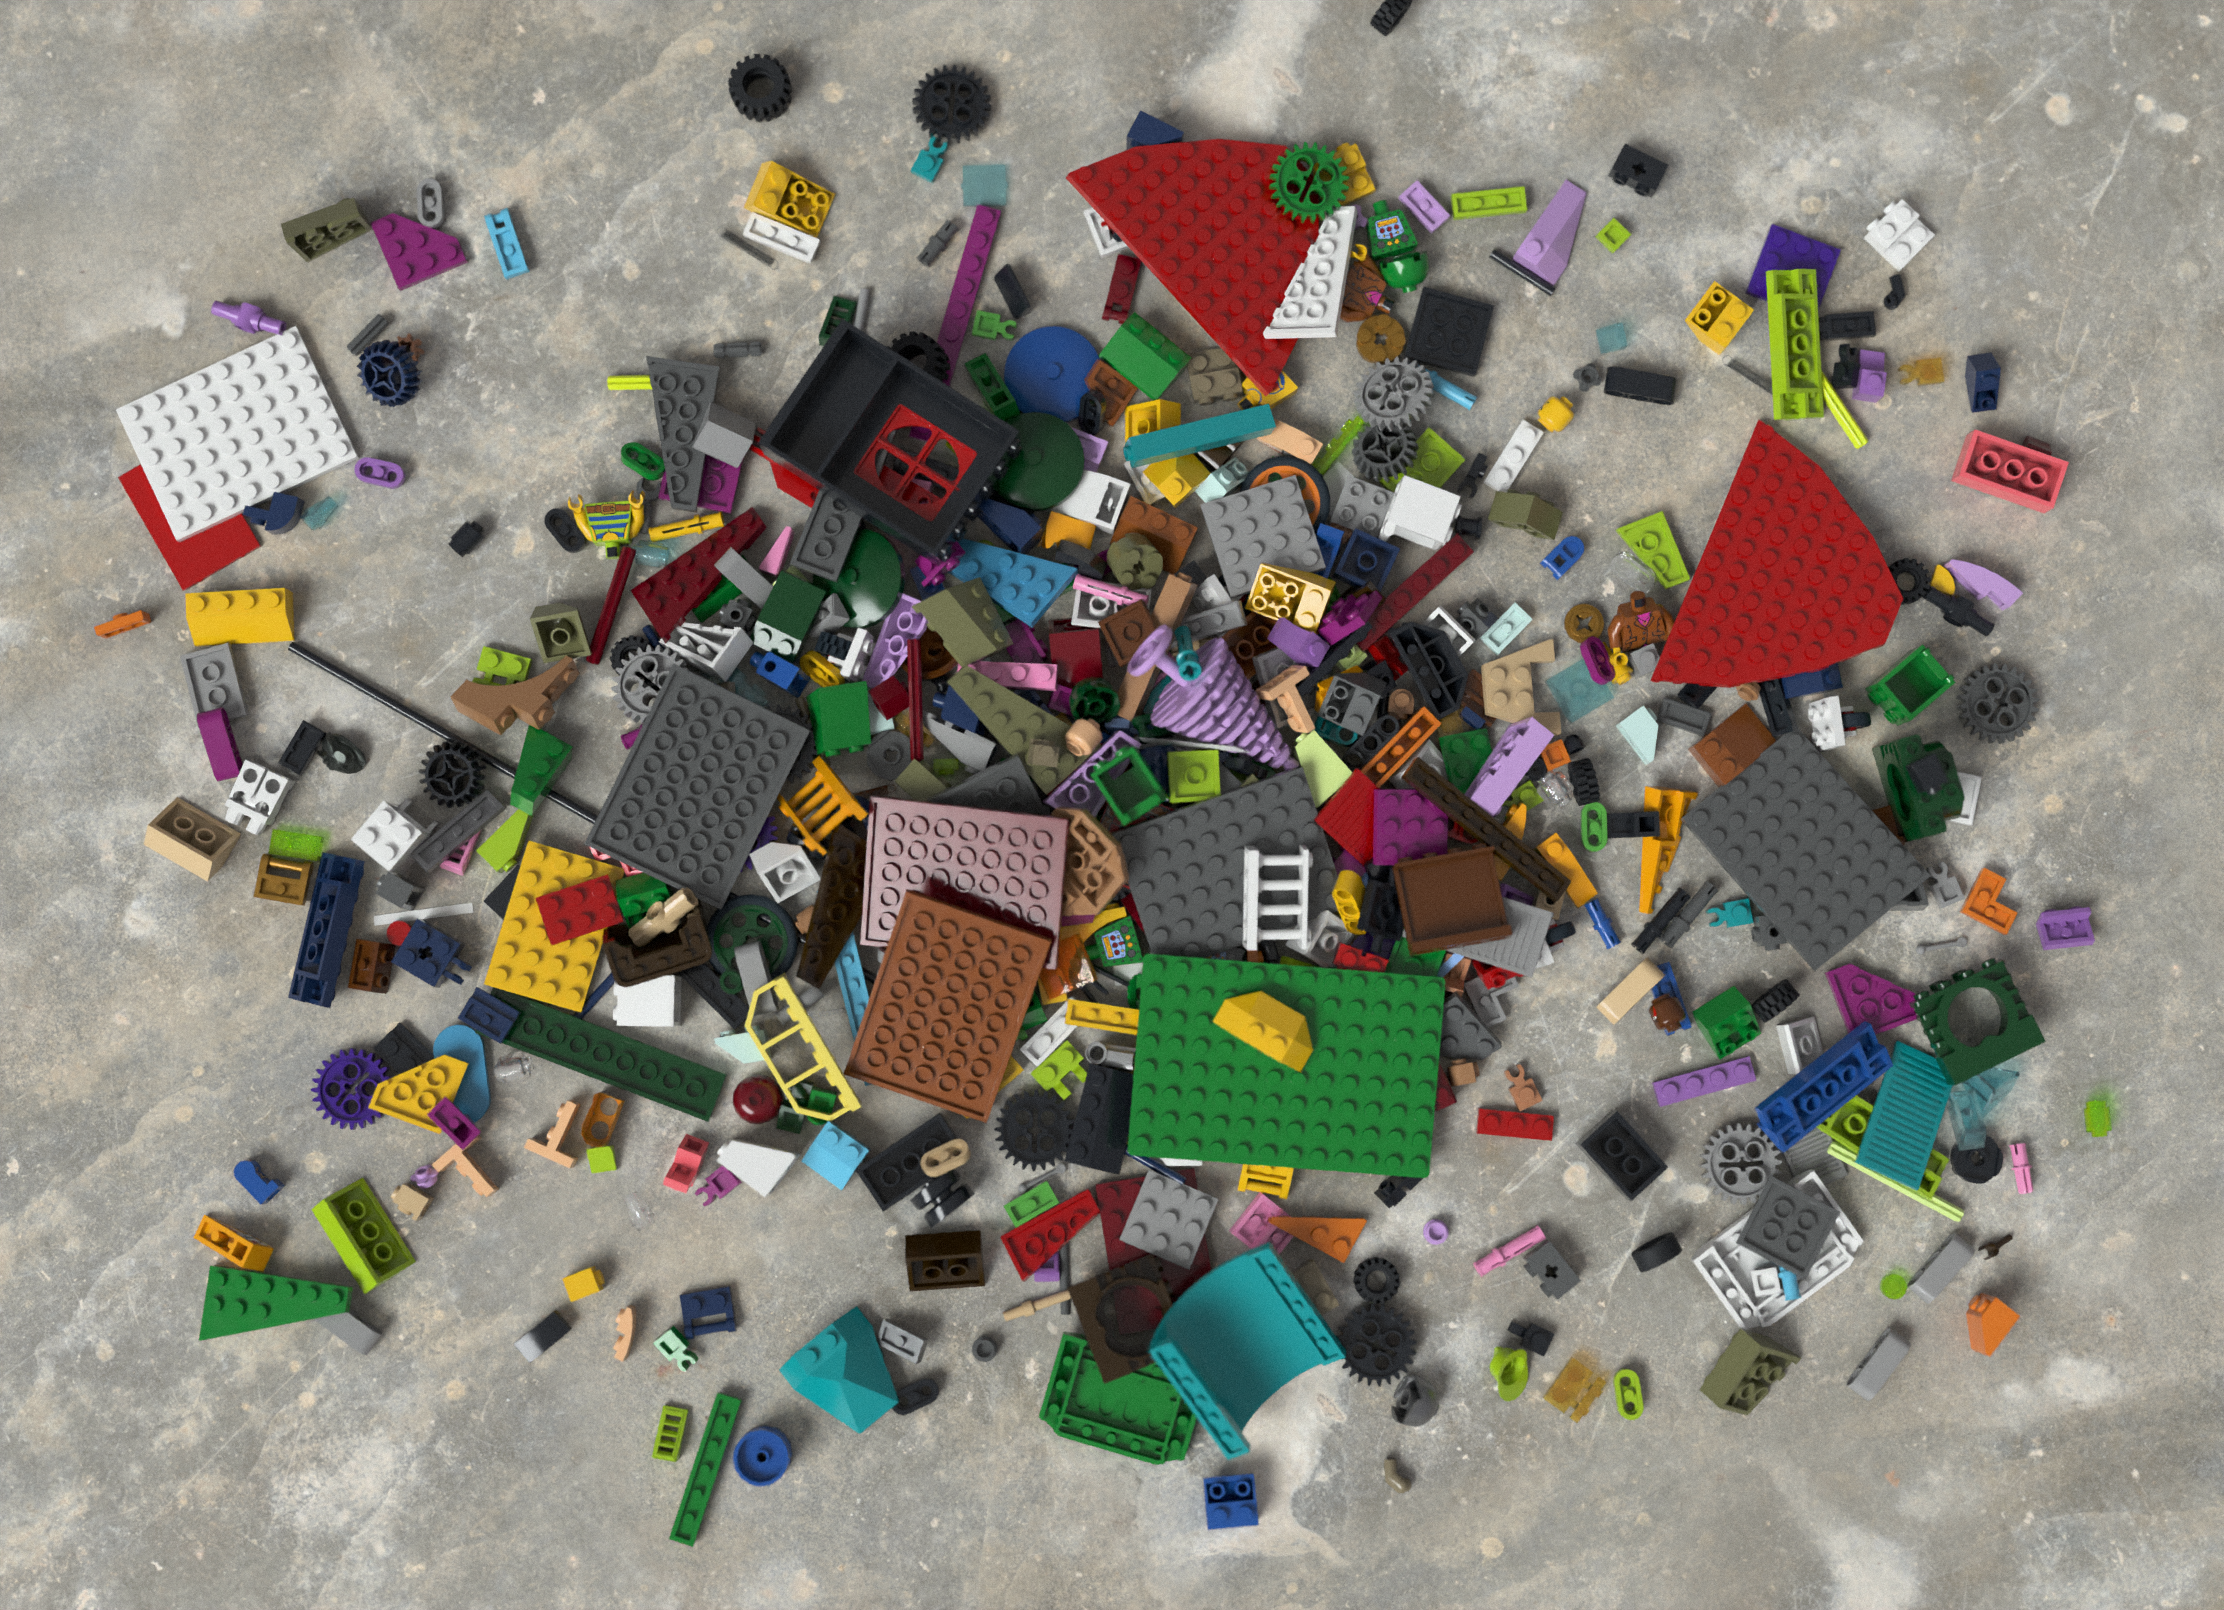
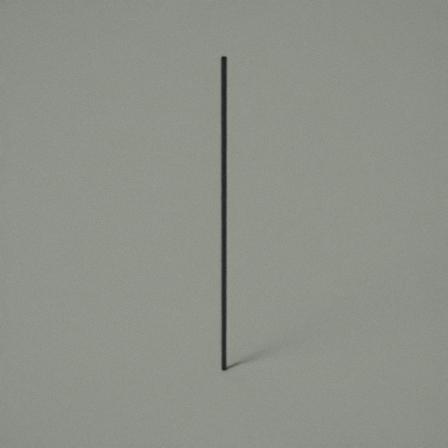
M295 642L289 645L288 650L446 741L450 743L458 741L459 745L467 743L468 750L476 749L474 757H483L481 761L515 779L517 769ZM552 789L546 796V798L594 825L598 815ZM730 891L726 900L728 901L738 895ZM761 913L758 916V919L770 925L771 918L768 914ZM797 929L798 942L804 944L806 934H802ZM862 967L865 980L874 984L877 975Z

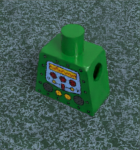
M1387 200L1375 202L1373 208L1376 216L1368 218L1366 224L1369 256L1372 260L1376 262L1415 251L1418 243L1403 211L1398 209L1390 212Z
M1131 916L1095 932L1096 943L1082 947L1086 962L1101 958L1103 967L1143 963Z

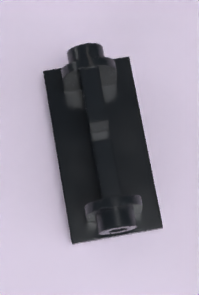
M1390 1176L1379 1185L1374 1194L1390 1209L1392 1206L1395 1207L1407 1195L1401 1189L1404 1185L1411 1191L1423 1178Z

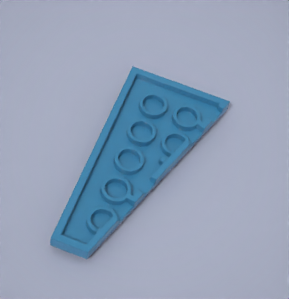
M962 539L958 542L966 552L959 560L961 562L960 565L954 570L948 571V573L962 582L980 577L992 602L1032 628L1078 574V569L1075 567L967 539Z

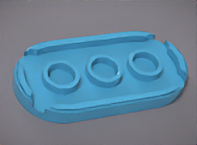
M453 1025L444 1029L437 1036L433 1047L434 1059L447 1054L469 1063L453 1103L464 1114L467 1113L475 1123L485 1115L491 1103L485 1045L482 1037L475 1033L476 1031L466 1025Z

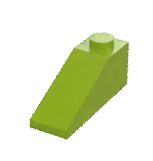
M518 809L476 851L497 872H509L517 864L516 859L522 851L533 816Z

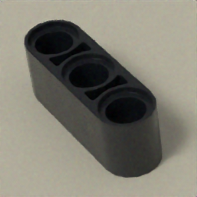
M1608 367L1603 392L1610 396L1660 405H1673L1678 379L1622 367Z
M1393 712L1384 713L1365 731L1363 736L1361 735L1347 749L1342 757V762L1351 772L1356 768L1360 770L1397 734L1401 726L1399 716ZM1392 719L1396 725L1395 729L1386 730L1382 724L1383 720ZM1368 736L1375 737L1378 741V746L1374 748L1368 747L1365 743V738ZM1349 754H1357L1360 757V763L1358 765L1349 763Z

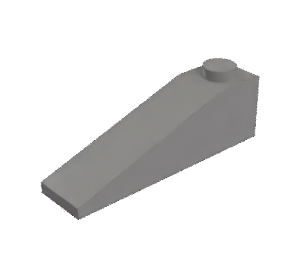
M923 710V726L962 764L966 765L964 770L975 775L989 767L998 749L996 743L968 730L964 732L955 724L945 720L941 721L937 716Z

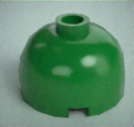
M1419 251L1393 257V262L1387 263L1386 259L1379 262L1385 282L1392 288L1402 289L1403 293L1417 290V285L1424 282L1429 273L1427 251H1424L1421 255Z

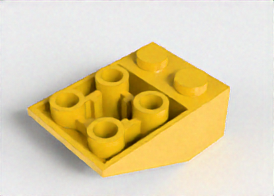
M771 160L761 164L743 208L817 238L835 194Z
M1261 563L1245 609L1274 620L1286 618L1294 625L1316 634L1318 627L1322 623V618L1325 615L1336 582L1314 573Z

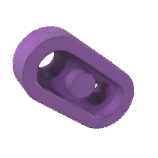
M365 457L360 459L355 465V474L364 483L396 489L405 481L404 470L395 463ZM370 467L373 468L372 474L366 475V470ZM396 473L397 478L391 481L389 479L390 475Z

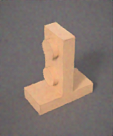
M1291 665L1255 691L1259 699L1274 700L1277 698L1279 705L1284 709L1288 717V724L1294 732L1309 733L1315 729V726L1295 684L1310 674L1306 666Z
M567 1100L566 1104L562 1103L556 1115L559 1117L556 1127L552 1126L547 1134L546 1140L549 1141L548 1144L535 1138H528L524 1148L563 1166L573 1168L578 1158L560 1149L581 1104L573 1100Z
M480 1135L464 1150L455 1144L432 1164L437 1172H442L456 1161L457 1170L464 1177L469 1176L474 1182L472 1187L481 1196L483 1194L486 1197L492 1196L499 1190L467 1152L481 1139Z

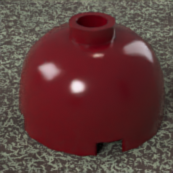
M752 1075L738 1083L733 1092L732 1103L735 1112L742 1120L750 1124L760 1125L770 1122L778 1115L783 1103V1094L781 1087L766 1075Z

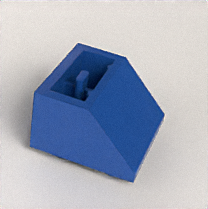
M1254 1473L1203 1478L1208 1530L1259 1525Z

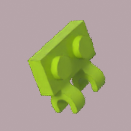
M1068 1040L1030 1073L1045 1091L1054 1088L1064 1100L1072 1093L1060 1080L1070 1071L1082 1083L1085 1082L1087 1072L1079 1064L1084 1058Z

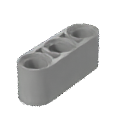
M730 547L714 566L758 607L763 609L773 588L772 584Z
M760 941L734 948L749 1008L754 990L772 980ZM773 987L758 995L753 1016L779 1009Z
M1956 1232L1950 1234L1910 1279L1907 1287L1926 1304H1929L1972 1257L1975 1252L1974 1248Z
M351 1308L348 1313L314 1319L363 1355H367L382 1335V1332Z
M1891 1327L1887 1328L1847 1381V1386L1866 1401H1870L1907 1354L1911 1343Z

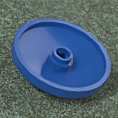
M1058 326L1035 329L1019 339L1011 349L1004 369L1005 385L1015 399L1018 409L1022 414L1030 412L1046 413L1068 423L1079 417L1080 399L1089 390L1084 379L1096 360L1099 359V356L1085 337L1071 329Z

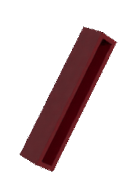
M1456 534L1386 597L1383 605L1374 610L1368 619L1373 628L1368 632V636L1363 641L1356 643L1361 651H1367L1371 645L1378 641L1390 628L1398 623L1471 557L1474 551Z

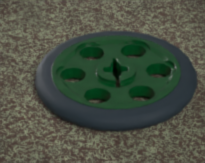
M749 894L732 898L724 903L722 909L718 908L707 925L712 947L709 961L720 976L726 970L736 969L732 964V960L735 957L734 948L745 944L748 940L747 935L753 938L764 934L757 941L761 942L765 957L770 961L769 971L772 980L783 973L786 974L796 958L798 934L794 921L785 908L765 896ZM739 912L745 915L746 923L744 926L734 924V914ZM761 913L770 916L771 923L768 927L759 925L758 916ZM723 934L732 936L733 945L731 947L722 946L720 938ZM773 935H778L782 938L783 945L780 949L771 947L769 941Z

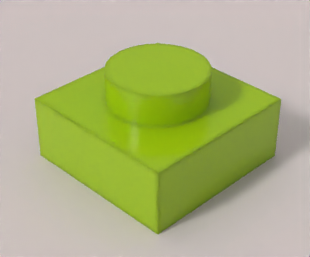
M1613 218L1596 235V238L1613 254L1631 236V233Z

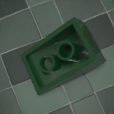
M782 569L751 633L750 639L754 642L753 644L792 663L796 661L804 650L827 590Z

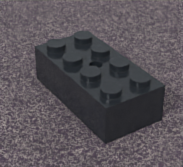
M940 1112L856 1169V1172L884 1212L934 1178L926 1175L921 1167L923 1155L951 1140L958 1139V1137ZM914 1156L917 1158L918 1163L916 1166L909 1165L908 1159Z

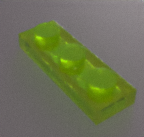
M1359 416L1353 421L1348 419L1340 430L1343 434L1339 439L1333 438L1326 446L1325 450L1328 451L1322 459L1318 456L1312 463L1322 476L1357 435V432L1362 429L1365 422Z

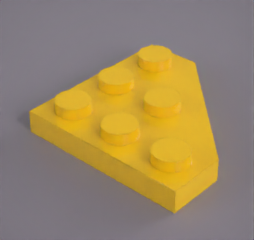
M444 1054L377 1084L368 1108L441 1134L442 1129L427 1114L445 1096L454 1102L469 1063Z

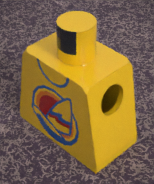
M1281 371L1272 391L1265 397L1247 377L1242 383V391L1246 396L1237 405L1240 410L1269 404L1272 410L1297 393L1298 387Z

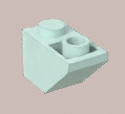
M1235 457L1212 472L1195 492L1205 503L1229 496L1242 485L1249 471Z
M753 1026L762 1044L768 1041L767 1030H760V1026ZM746 1028L745 1033L735 1034V1030L720 1032L721 1037L714 1038L715 1044L744 1064L764 1060ZM768 1047V1048L766 1049V1051L768 1052L769 1056L771 1057L770 1047Z

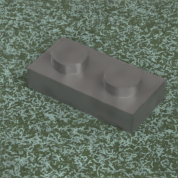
M890 1319L882 1321L877 1336V1342L880 1346L915 1364L921 1363L929 1340Z

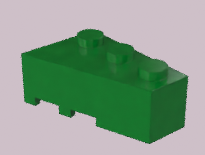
M529 725L511 790L510 805L533 816L570 763L573 746L542 729L538 730Z

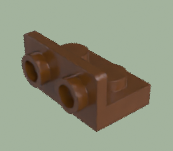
M356 939L348 988L387 994L395 945Z

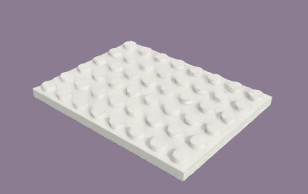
M296 326L283 331L282 336L277 334L116 409L178 542H182L243 513L245 505L250 507L261 505L271 500L274 492L284 494L359 459L302 335Z

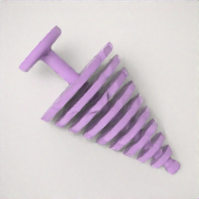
M1164 624L1154 630L1136 650L1127 669L1131 675L1135 677L1141 676L1156 665L1173 679L1165 686L1158 697L1160 700L1155 703L1152 710L1153 713L1151 714V723L1161 728L1167 727L1166 729L1176 733L1181 732V735L1195 738L1202 743L1209 742V744L1240 748L1251 752H1238L1240 755L1252 756L1255 761L1261 763L1269 761L1267 763L1268 766L1273 768L1283 766V769L1287 771L1299 766V762L1289 756L1291 749L1286 742L1282 743V735L1277 729L1275 730V724L1271 717L1267 718L1266 715L1268 713L1263 704L1260 705L1259 696L1256 691L1252 690L1251 683L1244 677L1243 670L1239 664H1236V659L1232 652L1228 651L1227 644L1223 638H1214L1196 650L1199 655L1201 674L1193 681L1182 679L1178 671L1179 665L1164 653L1172 640L1173 633L1167 625Z

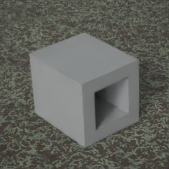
M1653 643L1627 655L1628 664L1633 669L1635 679L1653 672L1660 658Z

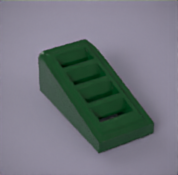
M833 296L818 336L820 346L823 347L835 329L830 328V326L837 327L841 321L833 319L834 316L845 319L850 324L852 323L857 307L856 301ZM836 307L847 309L848 313L836 310Z

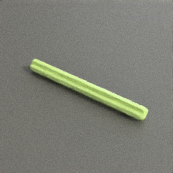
M1832 1141L1827 1149L1828 1154L1954 1221L1959 1222L1962 1219L1964 1210L1935 1194L1931 1200H1928L1910 1187L1855 1163L1857 1153L1838 1142Z

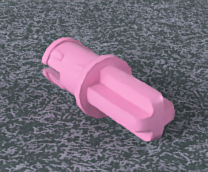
M2026 1143L2009 1145L2014 1166L2011 1169L2015 1171L2019 1194L2031 1193L2034 1190L2030 1173L2032 1165H2029Z

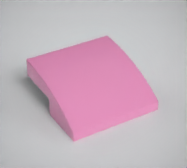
M1261 1192L1258 1193L1229 1230L1251 1249L1271 1242L1278 1254L1283 1251L1294 1237L1267 1221L1269 1217L1291 1216Z

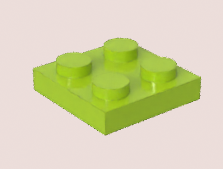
M1218 750L1167 752L1169 803L1202 801L1220 794Z

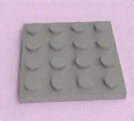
M1296 475L1201 504L1202 513L1231 599L1251 593L1261 563L1310 573L1326 569Z

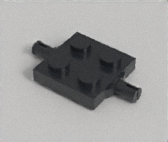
M1392 868L1389 869L1387 882L1368 880L1357 929L1366 931L1374 937L1370 949L1374 953H1381L1383 939L1400 942L1404 928Z

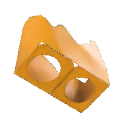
M1051 511L1041 538L1042 548L1048 549L1054 542H1056L1058 547L1061 539L1090 550L1096 525Z
M603 1092L594 1095L593 1103L582 1124L581 1134L586 1144L591 1146L609 1145L625 1100ZM606 1098H613L618 1104L616 1113L610 1116L603 1114L600 1108L601 1102ZM599 1121L605 1122L609 1127L608 1135L603 1139H597L592 1134V1126Z

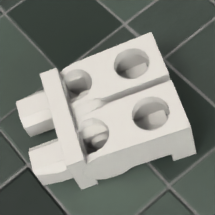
M245 760L230 793V797L225 803V806L229 807L225 820L239 826L244 815L251 818L246 830L255 835H261L267 825H273L287 792L292 789L295 781L254 761Z

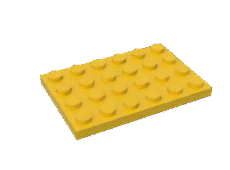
M528 840L484 985L582 1012L602 947L604 929L551 946L535 898L607 874L617 898L615 880L623 879V868Z

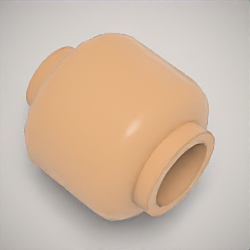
M1077 719L1065 734L1067 749L1076 756L1090 755L1102 740L1099 724L1092 719Z

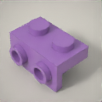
M2075 906L2068 910L2057 911L2056 909H2049L2042 912L2036 922V927L2043 950L2093 945L2095 938L2089 922V916L2092 913L2090 907L2081 908L2080 906Z

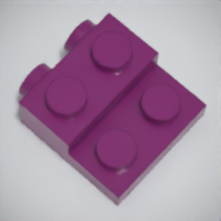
M1375 590L1368 596L1366 594L1361 595L1358 599L1353 594L1345 599L1342 597L1338 598L1330 606L1332 610L1322 618L1323 624L1318 627L1319 634L1330 645H1333L1367 623L1382 599L1381 595Z

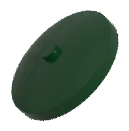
M1040 412L1024 413L1006 421V423L1019 430L1022 450L1015 460L1011 459L1007 467L1009 469L1002 480L997 479L993 485L995 492L1008 504L1027 511L1048 510L1065 502L1078 488L1085 466L1083 447L1075 431L1060 418Z
M859 529L838 583L813 574V584L827 590L823 602L833 593L838 595L849 615V621L843 626L856 629L868 628L885 620L897 607L905 586L904 562L897 547L887 537L871 530Z

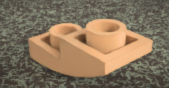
M633 1305L627 1306L626 1310L622 1308L615 1321L619 1323L616 1330L625 1334L624 1337L619 1336L613 1348L617 1351L614 1358L622 1362L628 1358L636 1331V1308Z

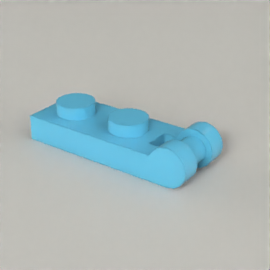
M504 208L500 210L501 213L495 215L490 213L484 215L502 272L507 280L530 271L509 209ZM504 222L505 227L497 229L496 224Z

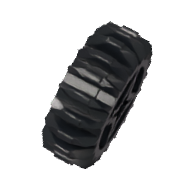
M446 741L442 742V747L440 745L433 746L434 752L427 751L426 755L429 760L423 759L421 761L422 765L426 766V769H420L418 772L425 774V778L420 779L419 782L427 784V787L423 789L424 793L432 792L430 800L438 798L437 802L440 806L446 803L448 808H453L454 805L459 808L463 807L464 802L470 804L472 797L477 798L480 796L477 789L481 790L485 787L480 783V780L487 779L486 775L481 774V770H485L486 766H479L478 762L483 757H474L476 753L475 748L468 750L467 743L459 745L458 741H452L450 745ZM454 755L463 759L468 767H461L457 759H454ZM444 757L442 771L436 774L437 766ZM453 771L462 772L461 774H457L453 778H451L450 776L444 777V775L450 774V772ZM470 775L468 785L462 791L463 779ZM438 781L445 782L448 789L452 791V794L446 792L439 785Z

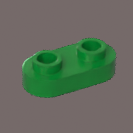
M636 442L627 443L622 447L621 461L625 466L648 480L654 481L663 477L665 465L660 456Z

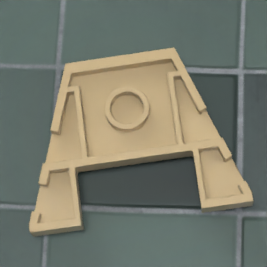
M1553 639L1481 666L1485 715L1511 723L1533 717L1553 733L1554 736L1561 734L1560 712H1534L1530 664L1553 663L1555 661Z

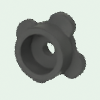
M1588 363L1581 370L1576 369L1573 373L1574 379H1577L1580 384L1579 389L1583 392H1587L1594 385L1599 386L1602 382L1596 366L1592 363Z

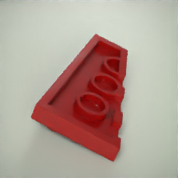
M1089 1189L1000 1236L1023 1282L1100 1214V1210Z

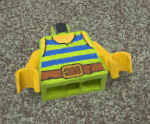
M632 490L628 497L629 501L584 504L585 508L582 507V495L578 494V504L572 503L569 496L568 507L573 510L578 528L587 540L593 541L596 546H605L606 559H619L620 545L631 544L632 538L637 537L644 524V505L642 504L646 496L644 491H641L640 499L634 497V491Z

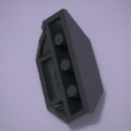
M1411 621L1389 633L1404 665L1407 667L1410 676L1432 714L1440 720L1458 710L1468 679V673L1445 631Z

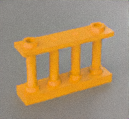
M818 756L812 762L817 768L816 775L789 801L780 793L777 799L781 803L778 808L788 818H792L805 836L803 842L811 851L817 849L824 856L827 851L820 843L824 837L847 816L851 817L854 814L861 821L868 813L837 773ZM823 783L824 787L796 811L795 808ZM832 793V798L805 822L803 819ZM840 804L841 809L813 834L811 830Z

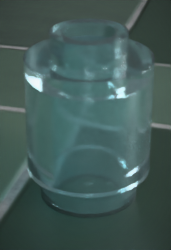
M641 539L638 544L634 543L636 564L657 568L667 566L670 553L669 547L664 546L663 543Z

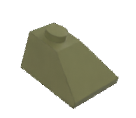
M563 603L535 607L530 617V622L543 663L560 661L566 655L570 658H577L592 654L578 608Z

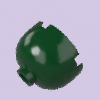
M1092 676L1082 679L1073 687L1069 696L1070 711L1075 720L1092 719L1097 723L1104 721L1108 723L1118 714L1120 708L1117 691L1109 681L1101 677Z

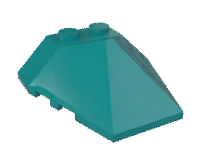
M858 1306L831 1323L797 1351L779 1369L796 1392L859 1434L900 1402L890 1373L886 1368L873 1325Z

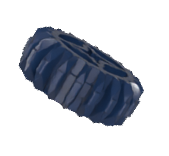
M377 341L371 346L366 347L363 350L364 353L359 357L361 362L356 366L361 370L357 375L363 380L360 386H365L367 388L366 394H372L373 401H380L381 406L389 405V407L406 404L407 401L412 400L415 394L418 393L420 390L418 385L423 381L418 377L422 372L416 367L419 361L412 359L414 352L407 353V346H399L398 341Z

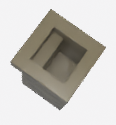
M1030 739L1027 764L1057 767L1059 747H1055L1056 742Z

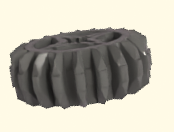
M1404 423L1402 430H1399L1396 425L1392 432H1390L1388 426H1385L1380 431L1378 425L1372 428L1364 424L1365 432H1357L1358 439L1353 440V461L1358 466L1359 472L1365 473L1366 478L1371 479L1374 476L1375 481L1379 482L1383 477L1385 482L1388 483L1392 476L1398 480L1399 473L1406 475V467L1413 468L1412 460H1417L1418 455L1416 451H1418L1419 446L1416 443L1417 437L1412 433L1413 431L1410 426H1405ZM1382 444L1385 445L1388 456H1386L1385 452L1383 451L1384 449Z

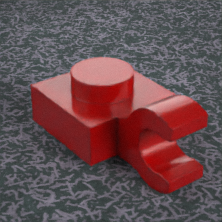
M1384 636L1368 648L1374 660L1386 661L1394 674L1395 681L1400 678L1396 671L1401 676L1408 671L1407 667L1399 661L1398 657L1400 655L1387 636Z

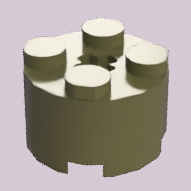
M1139 533L1124 534L1126 537L1120 539L1117 543L1113 542L1107 552V564L1117 580L1123 586H1127L1128 589H1150L1155 586L1156 580L1162 572L1163 558L1146 536Z

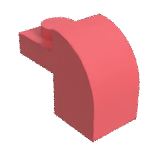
M686 1134L677 1149L674 1162L665 1176L663 1185L687 1193L699 1174L709 1142Z

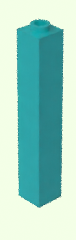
M1269 404L1129 437L1125 447H1123V453L1126 461H1130L1131 468L1270 435L1276 428V424Z

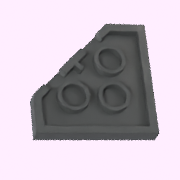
M1457 992L1444 999L1439 1056L1483 1060L1502 1047V1043Z

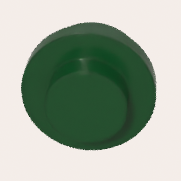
M729 969L721 975L720 986L724 992L736 994L744 988L738 970Z

